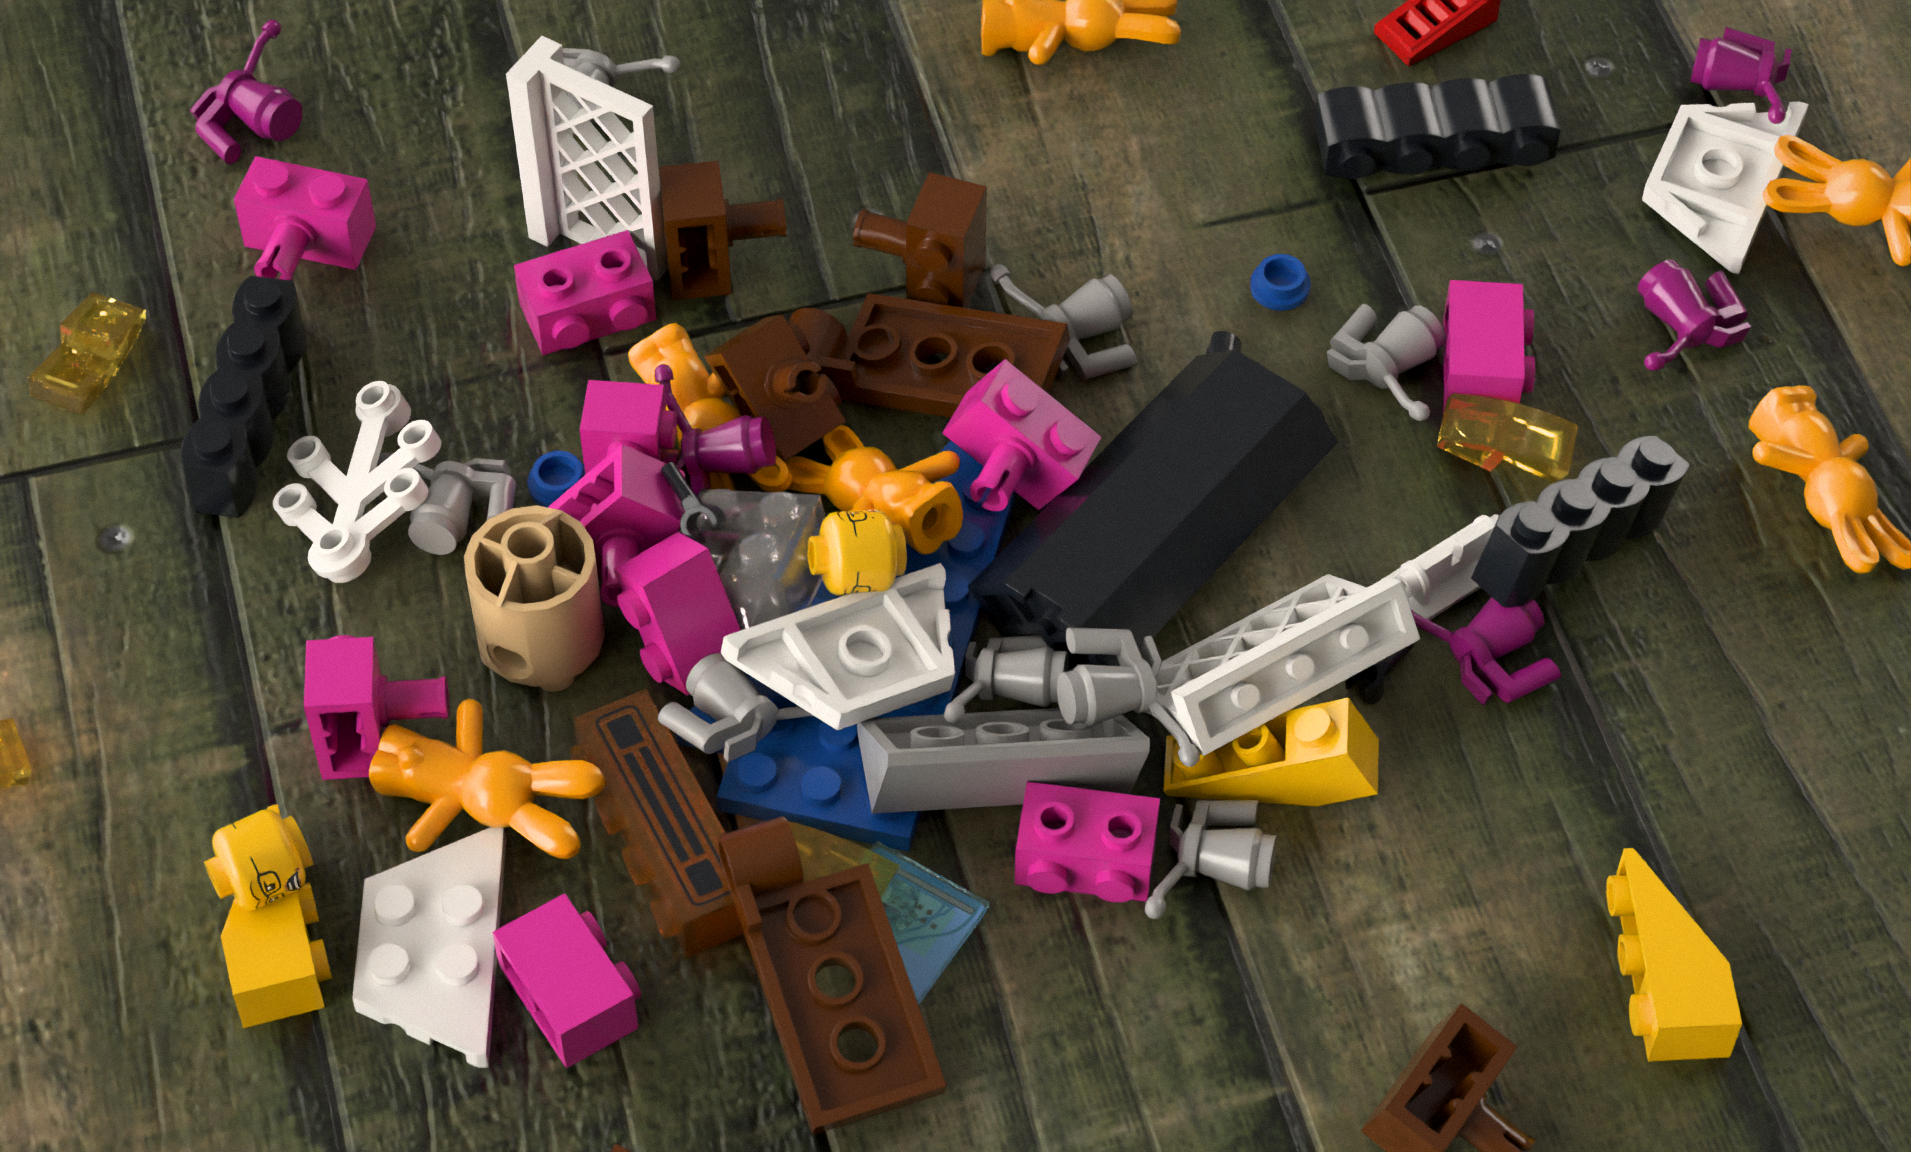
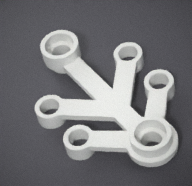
M374 381L367 384L356 396V415L362 424L347 476L330 461V453L316 436L302 437L295 441L288 450V461L299 476L311 478L338 504L333 525L316 511V501L302 484L293 483L285 486L273 499V508L284 523L288 526H297L313 542L308 553L310 566L316 574L328 578L335 583L349 582L360 576L371 561L370 540L403 513L416 509L426 500L428 487L418 472L412 468L418 463L425 462L434 457L441 447V439L428 421L416 420L406 425L411 416V407L396 386L387 384L384 381ZM400 431L398 444L401 448L377 466L384 438ZM385 491L388 497L363 516L365 506Z

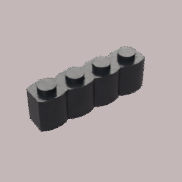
M1533 74L1510 75L1491 82L1475 78H1461L1445 81L1434 86L1416 82H1405L1388 85L1377 90L1353 86L1335 88L1317 95L1314 120L1325 175L1350 179L1363 178L1382 170L1396 174L1415 175L1439 166L1456 170H1476L1496 162L1507 165L1533 166L1555 158L1561 130L1548 80L1546 77Z
M251 275L241 284L235 294L232 304L234 323L225 330L219 339L215 352L217 370L203 385L198 399L200 418L190 427L181 446V462L196 513L239 518L247 511L255 498L258 487L256 468L266 459L274 441L272 420L280 414L287 403L290 394L288 373L299 363L306 346L305 329L295 284L292 280Z
M1657 436L1640 437L1628 442L1621 448L1617 457L1602 458L1589 463L1582 469L1577 479L1562 480L1549 485L1541 492L1537 501L1518 503L1504 510L1496 521L1471 579L1503 607H1518L1533 601L1540 595L1545 584L1565 582L1581 571L1585 561H1597L1608 558L1620 549L1625 539L1640 538L1653 532L1660 525L1687 472L1689 463L1678 455L1669 444L1660 440Z

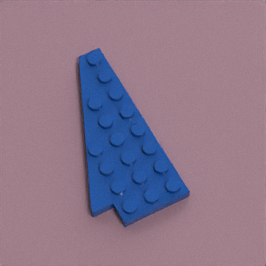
M951 440L940 452L947 450L955 452L960 458V467L954 474L938 481L950 482L957 490L963 510L962 527L954 538L943 541L940 547L931 554L921 555L906 543L907 562L904 575L939 563L944 567L946 572V582L943 589L945 609H949L951 626L948 644L953 649L955 676L951 690L874 718L944 714L946 706L957 697L965 670V654L969 642L974 640L983 608L967 586L1000 554L1018 495L1013 491L1010 502L1001 511H990L981 507L991 488L987 487L981 499L975 502L970 494V487L974 480L978 478L984 466ZM820 575L780 617L841 596L832 594L826 588ZM748 675L760 695L767 696L778 709L798 706ZM695 705L690 710V712L709 724L717 722L714 718L700 711ZM815 716L778 720L773 729L762 740L757 742L754 751L728 762L716 796L717 809L721 812L763 821L784 816L791 827L910 852L922 811L872 814L857 734V724L836 730ZM676 734L678 745L697 748ZM724 748L716 751V753L724 754Z

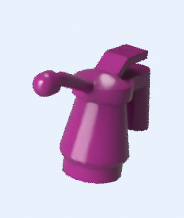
M269 20L261 28L263 32L256 39L244 70L236 69L231 71L218 86L208 88L190 109L197 120L195 126L196 133L228 165L234 164L241 155V146L223 129L233 116H238L261 138H271L280 142L289 139L300 126L303 115L301 103L294 99L287 89L257 81L253 76L265 44L271 38L275 39L281 32V25L277 20Z
M1725 26L1723 38L1716 37L1712 40L1700 38L1690 83L1699 84L1705 90L1753 91V96L1763 98L1767 95L1772 105L1768 110V119L1773 124H1780L1786 117V110L1773 85L1786 80L1792 49L1785 48L1782 62L1777 63L1774 52L1776 42Z
M1673 259L1657 264L1644 275L1638 284L1637 290L1644 298L1645 308L1678 332V340L1665 353L1657 351L1645 357L1644 365L1648 370L1657 371L1663 369L1665 364L1671 362L1684 348H1695L1703 343L1723 348L1744 340L1751 329L1748 322L1741 324L1747 318L1748 312L1724 271L1714 273L1704 284L1717 308L1709 307L1691 271L1681 267Z
M666 364L658 365L654 371L655 382L664 385L666 405L669 411H676L677 425L683 434L681 458L676 466L685 473L688 471L692 490L698 495L703 504L718 506L724 511L726 519L757 520L758 507L754 496L712 493L709 473L756 474L764 467L773 466L776 461V445L769 420L765 416L752 418L748 415H743L703 432L699 428L692 429L672 394L670 381L674 380L672 369ZM704 513L699 515V517H708Z
M1491 597L1467 627H1460L1454 633L1420 616L1411 609L1417 627L1449 643L1454 658L1460 664L1461 683L1483 706L1493 694L1491 690L1502 701L1510 703L1561 678L1559 668L1548 658H1543L1510 675L1495 661L1532 642L1535 632L1544 626L1543 613L1534 600L1518 607H1503ZM1477 676H1479L1490 687V689Z

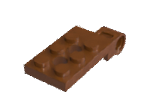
M871 293L867 294L848 337L845 328L835 317L818 309H798L792 313L789 319L798 325L807 338L810 352L806 355L810 362L822 368L817 372L818 375L821 373L826 374L838 390L841 400L948 418L953 416L966 392L987 375L978 370L988 367L992 362L1001 363L1004 359L1049 393L1070 342L1067 323ZM935 353L949 355L944 361L937 364L929 365L921 362L931 358Z
M784 816L718 835L716 838L724 875L811 1134L822 1133L944 1094L947 1085L869 863L803 882V869L798 848L791 828ZM835 965L847 969L854 978V989L848 995L840 998H833L823 994L815 982L816 975L823 968ZM853 1029L866 1031L876 1042V1054L865 1062L847 1060L842 1056L837 1046V1041L843 1033Z

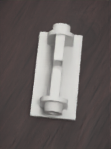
M1481 515L1477 517L1470 525L1417 558L1403 563L1399 569L1386 576L1402 581L1410 608L1415 613L1431 620L1481 588L1471 579V576L1499 515L1491 517Z

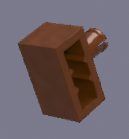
M719 161L659 166L672 300L732 294L728 247H733V241L775 236L787 237L783 198H777L772 201L729 205V200L724 199Z
M929 172L907 221L862 209L854 227L853 246L902 257L903 263L906 265V299L968 308L986 266L987 186Z
M783 315L763 318L704 357L733 406L739 410L742 416L748 415L752 418L765 416L769 420L775 438L776 455L783 461H786L846 422L838 409L842 404L838 390L826 374L821 373L818 375L817 372L822 368L810 362L806 355L810 352V345L804 333L793 321L789 320L787 322Z
M1461 1003L1433 1028L1360 1131L1386 1152H1445L1452 1140L1458 1136H1461L1480 1152H1524L1525 1149L1527 1151L1530 1150L1535 1142V1138L1524 1133L1485 1102L1488 1096L1486 1094L1487 1090L1518 1046Z

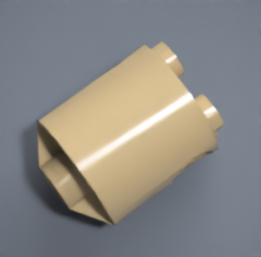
M537 505L512 508L488 519L472 535L464 554L466 580L481 660L485 666L510 682L533 687L540 686L542 689L550 692L562 691L573 683L576 675L581 674L598 657L605 638L593 539L580 521L562 510Z

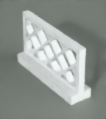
M541 35L506 73L528 237L549 247L559 234L583 244L628 230L643 248L637 247L651 278L659 280L668 270L653 106L564 65L562 44ZM568 92L572 93L584 108L579 109L568 96ZM614 113L633 121L634 132L630 133ZM593 118L612 141L607 142L589 120ZM572 130L589 150L584 151L573 138ZM621 151L637 169L638 174L632 172L617 154ZM598 160L616 182L611 183L594 161ZM577 172L593 189L592 191L589 192L588 189L578 179ZM623 193L630 197L642 211V214L639 215L622 196ZM603 201L620 222L616 223L599 202ZM580 210L594 226L579 220L578 213Z
M1327 574L1162 661L1156 677L1158 688L1157 701L1188 735L1190 743L1196 745L1199 754L1205 756L1420 640L1402 581L1386 577L1369 587H1364ZM1151 711L1145 712L1156 717Z

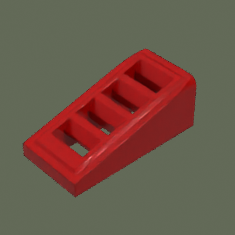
M1407 0L1375 24L1374 34L1409 67L1496 22L1501 0ZM1451 5L1456 12L1453 13L1448 6ZM1427 17L1432 18L1438 25L1434 26ZM1411 26L1421 37L1416 40L1405 28Z

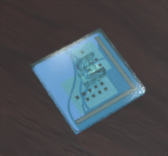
M876 841L859 865L869 863L919 1005L989 910L990 902Z

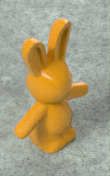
M982 0V55L993 56L1000 49L1012 47L1016 51L1028 52L1032 63L1043 65L1050 60L1063 40L1072 48L1084 52L1098 51L1108 47L1117 38L1176 44L1180 42L1181 29L1176 21L1168 17L1176 13L1177 0Z
M1786 134L1778 139L1774 152L1780 162L1789 169L1818 183L1788 178L1774 179L1767 184L1763 191L1764 201L1769 207L1787 213L1826 212L1839 223L1851 227L1869 226L1881 220L1893 261L1900 266L1911 264V158L1891 178L1888 171L1874 161L1855 159L1842 162L1795 136Z
M672 323L664 326L630 349L628 353L629 362L646 384H659L655 382L654 371L658 365L666 364L670 366L674 380L670 381L672 394L692 429L699 428L703 432L742 416L736 407L722 400L726 392L714 372L709 375L703 362L699 359L687 331L679 324ZM677 425L678 446L681 449L683 434ZM777 455L773 466L764 467L756 474H747L763 490L773 493L783 492L792 482V474L789 468ZM709 473L712 493L737 494L730 473ZM726 519L725 526L732 524L736 519Z
M1784 386L1771 390L1760 401L1748 424L1749 429L1761 440L1755 444L1752 450L1755 461L1761 465L1796 474L1806 482L1804 498L1808 511L1821 526L1832 530L1844 563L1858 574L1872 572L1879 562V553L1890 564L1902 570L1911 569V541L1878 508V492L1875 481L1866 468L1856 462L1868 452L1869 443L1865 436L1853 434L1839 443L1833 424L1824 414L1817 410L1815 405L1817 395L1810 386Z
M841 424L822 437L825 452L833 461L831 466L823 465L800 456H792L784 461L792 474V482L787 489L826 495L833 505L841 511L881 510L889 516L893 525L899 524L902 527L906 543L921 555L935 552L943 541L954 538L962 527L963 510L957 490L950 482L938 481L958 471L960 458L953 451H942L897 470L890 457L875 447H864L858 436L850 428Z
M470 698L463 700L457 708L456 746L438 739L428 738L397 724L389 725L381 736L378 750L373 756L369 768L370 782L373 788L382 796L413 798L419 802L431 804L406 834V845L413 852H424L464 809L481 825L492 828L512 827L547 854L561 859H569L578 854L581 848V841L569 822L534 804L535 797L548 796L586 799L599 794L605 786V778L601 770L592 763L583 760L549 761L531 764L519 755L504 750L483 754V709L478 701Z

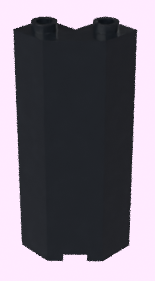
M1235 349L1198 355L1083 470L1079 479L1061 492L967 587L1001 636L1039 633L1047 646L1054 651L1068 652L1069 671H1073L1077 665L1120 666L1116 655L1071 653L1066 642L1067 628L1127 629L1131 631L1140 652L1144 637L1152 636L1153 638L1325 457L1338 443V440L1325 422L1322 410L1312 402L1308 394L1302 389Z

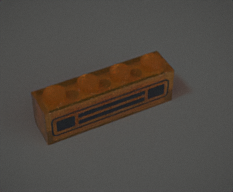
M644 689L573 718L577 745L569 748L571 760H583L592 763L601 770L605 778V786L599 793L600 796L595 798L600 818L610 835L620 832L627 845V848L622 849L623 858L634 883L637 886L647 883L655 898L650 901V908L660 933L665 939L675 936L684 955L688 958L744 934L724 875L717 847V836L725 834L669 729L658 721L659 711L647 689Z

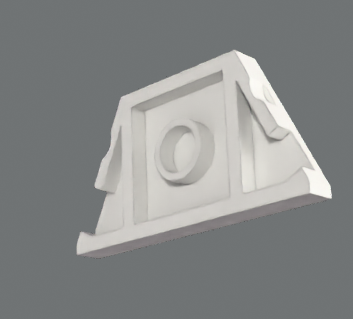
M1789 102L1786 117L1780 124L1771 123L1768 119V112L1756 113L1754 103H1732L1725 107H1714L1710 104L1681 105L1645 184L1642 201L1728 271L1739 275L1768 207L1763 198V191L1770 181L1780 178L1785 167L1775 155V144L1783 135L1798 136L1809 104Z
M939 563L895 578L893 586L889 590L850 593L726 635L723 639L721 654L732 665L836 730L951 690L955 669L953 649L948 644L951 626L949 609H945L944 602L945 569Z
M487 828L364 880L352 996L356 1012L382 1024H396L402 1027L408 1036L430 1046L436 1040L466 1055L467 1063L478 1068L489 1067L497 954L492 932L500 928L506 853V834L504 828Z

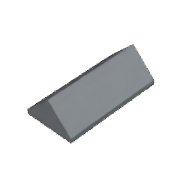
M1060 708L965 713L964 718L958 724H951L946 721L944 714L871 718L857 723V734L872 814L1022 805L1027 781L1130 795L1150 752V738L1122 714L1093 726H1086L1082 723L1067 724Z

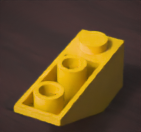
M1349 698L1288 710L1205 756L1199 754V762L1192 767L1186 766L1180 761L1178 756L1180 747L1177 740L1172 735L1166 736L1163 791L1167 796L1215 800H1259V803L1317 807L1378 794L1379 738Z
M278 804L267 807V809L274 810L281 817ZM310 882L304 883L303 887L298 891L254 910L243 908L234 898L221 934V940L231 989L243 1028L325 1008L319 982L332 979L323 939L310 942L307 925L319 922Z
M1624 848L1616 875H1610L1607 878L1606 897L1610 915L1620 916L1623 934H1620L1618 938V962L1622 975H1631L1635 994L1630 996L1629 1018L1633 1035L1643 1036L1648 1062L1730 1057L1742 1026L1730 963L1634 848Z

